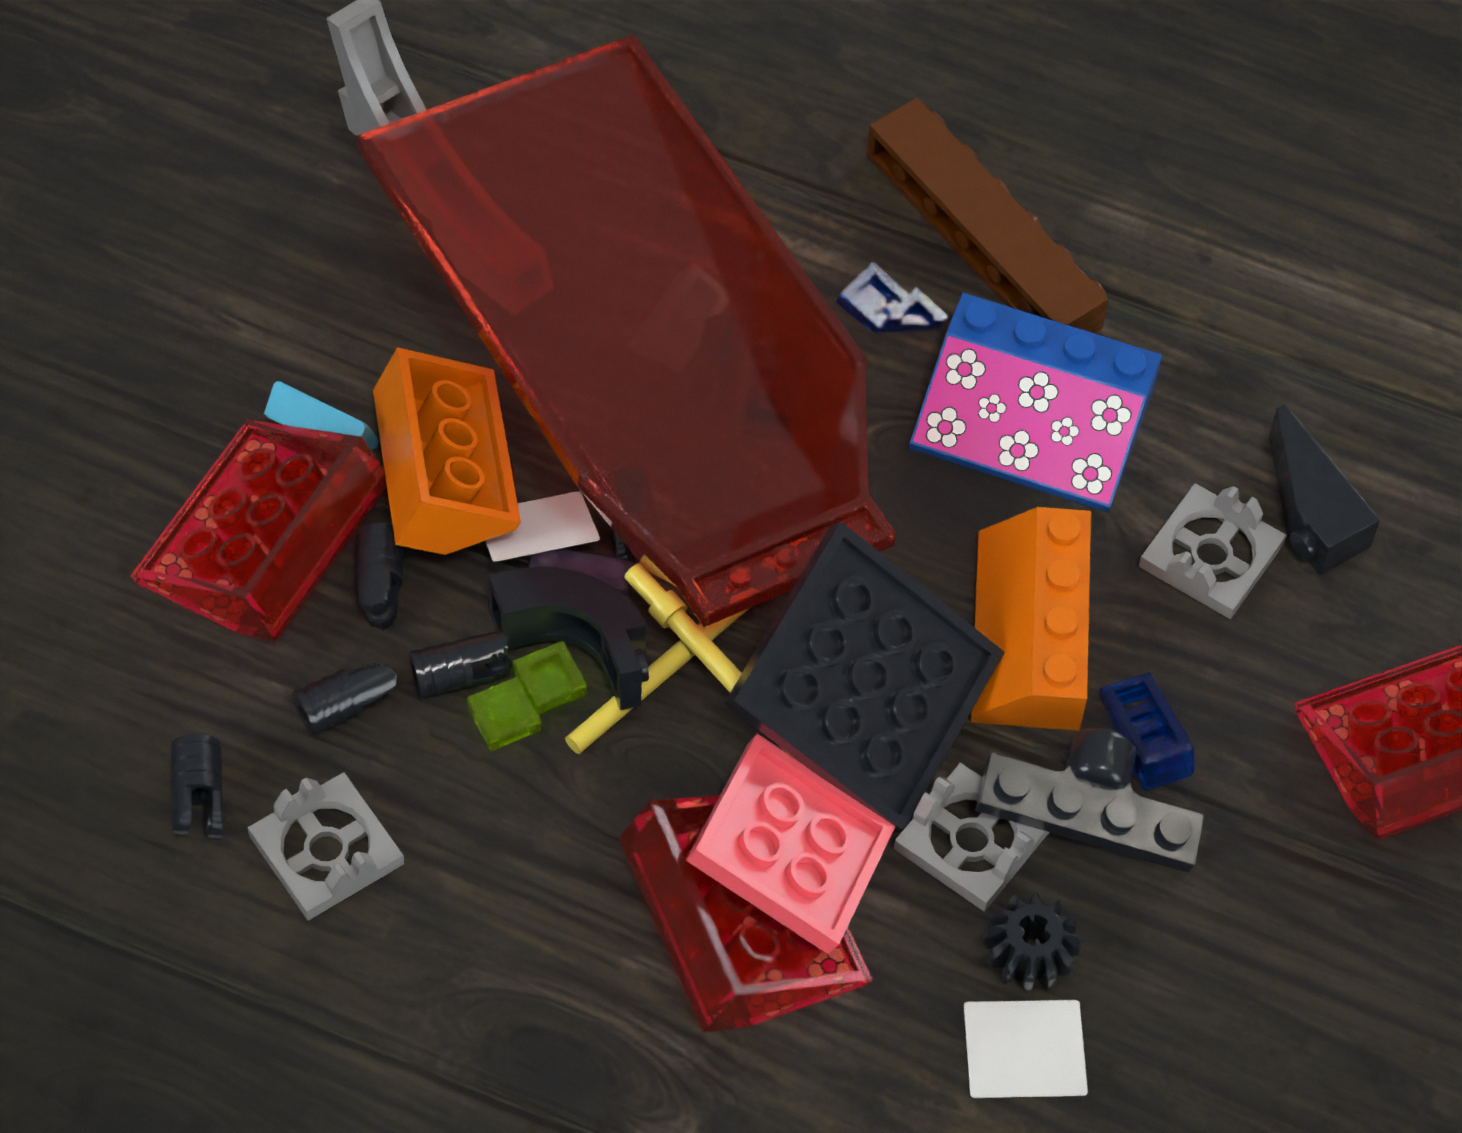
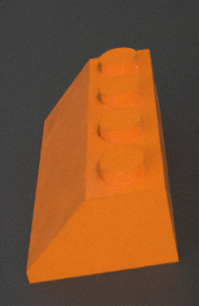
M397 347L373 389L395 545L446 555L517 530L521 520L494 369Z
M1036 507L978 532L974 628L1005 653L973 707L970 723L1080 731L1087 701L1091 511Z

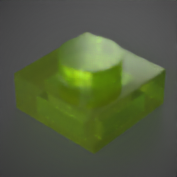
M564 641L513 661L514 674L536 715L586 695V682Z
M518 677L467 697L468 709L490 751L541 731V720Z

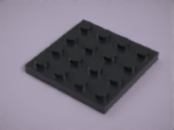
M838 522L830 525L724 704L816 775L896 826L893 833L905 829L1005 652L844 523Z

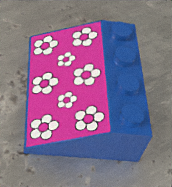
M962 293L947 330L909 443V449L1109 513L1153 394L1162 355Z

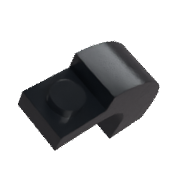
M528 567L489 575V612L497 632L502 631L505 635L509 636L510 646H508V649L548 641L564 642L578 646L592 654L601 664L620 710L641 706L642 682L649 680L646 661L647 624L635 605L624 594L598 578L563 568Z

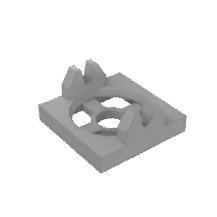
M1194 483L1143 553L1138 567L1231 620L1284 545L1286 534L1261 521L1263 512L1256 498L1251 497L1246 504L1240 502L1238 488L1233 486L1224 489L1217 496ZM1202 517L1217 518L1223 522L1215 534H1204L1201 536L1183 527L1188 522ZM1238 531L1245 534L1251 544L1252 561L1250 565L1233 555V548L1230 543ZM1173 542L1187 549L1190 553L1183 552L1174 556ZM1204 544H1215L1225 551L1227 559L1221 564L1209 565L1198 557L1197 549ZM1227 572L1234 576L1235 579L1227 582H1216L1215 575Z
M960 763L947 779L938 777L935 780L930 795L926 792L924 793L914 812L912 821L896 838L894 850L985 912L1049 832L1009 821L1014 832V840L1010 849L1006 847L1002 849L994 843V833L992 831L1001 818L981 813L978 818L968 817L960 820L944 809V807L955 802L978 799L982 777ZM932 824L950 835L949 845L951 850L944 859L935 852L931 843ZM968 827L976 828L986 835L988 843L980 851L968 852L958 845L956 835L962 829ZM985 859L994 865L993 869L983 872L960 870L965 861L977 862Z
M344 772L322 785L317 780L304 778L301 780L300 790L294 795H291L287 789L283 790L273 805L274 812L248 827L249 837L307 920L312 919L404 865L403 854ZM318 809H337L351 814L356 820L340 830L334 827H322L313 812ZM297 822L307 836L304 842V850L286 860L284 855V839L291 825ZM367 836L368 853L359 851L354 853L351 860L352 863L349 865L346 861L349 856V846ZM333 837L341 842L343 850L334 860L320 861L311 855L310 848L312 844L319 838ZM312 867L319 871H330L325 881H313L300 876V874Z

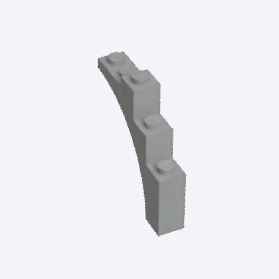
M356 0L326 18L345 86L338 90L348 128L384 156L395 196L430 222L440 260L512 317L552 292L554 289L544 251L521 233L487 197L452 151L425 108L391 36L381 2L379 0Z

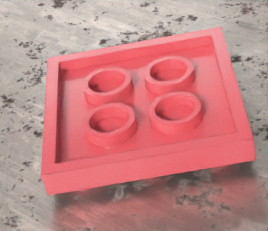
M757 733L743 751L686 861L829 955L840 944L896 826L816 775L797 759Z

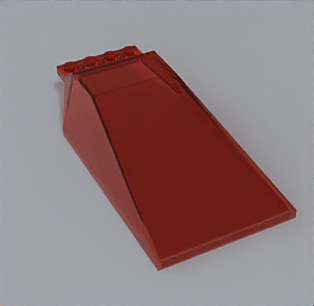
M634 34L357 135V149L577 487L646 570L679 589L703 627L791 591L832 524L844 523L879 552L895 545L896 532L869 495L866 356Z

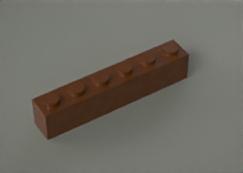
M916 97L869 125L866 156L1006 306L1094 334L1103 329L1109 299L1101 284L1097 280L1086 276L1074 263L1073 257L1067 248L1061 244H1056L1042 229L1037 217L1031 211L1024 210L1011 197L1004 182L998 177H992L978 162V158L971 147L967 144H961L954 137L937 112L930 111Z

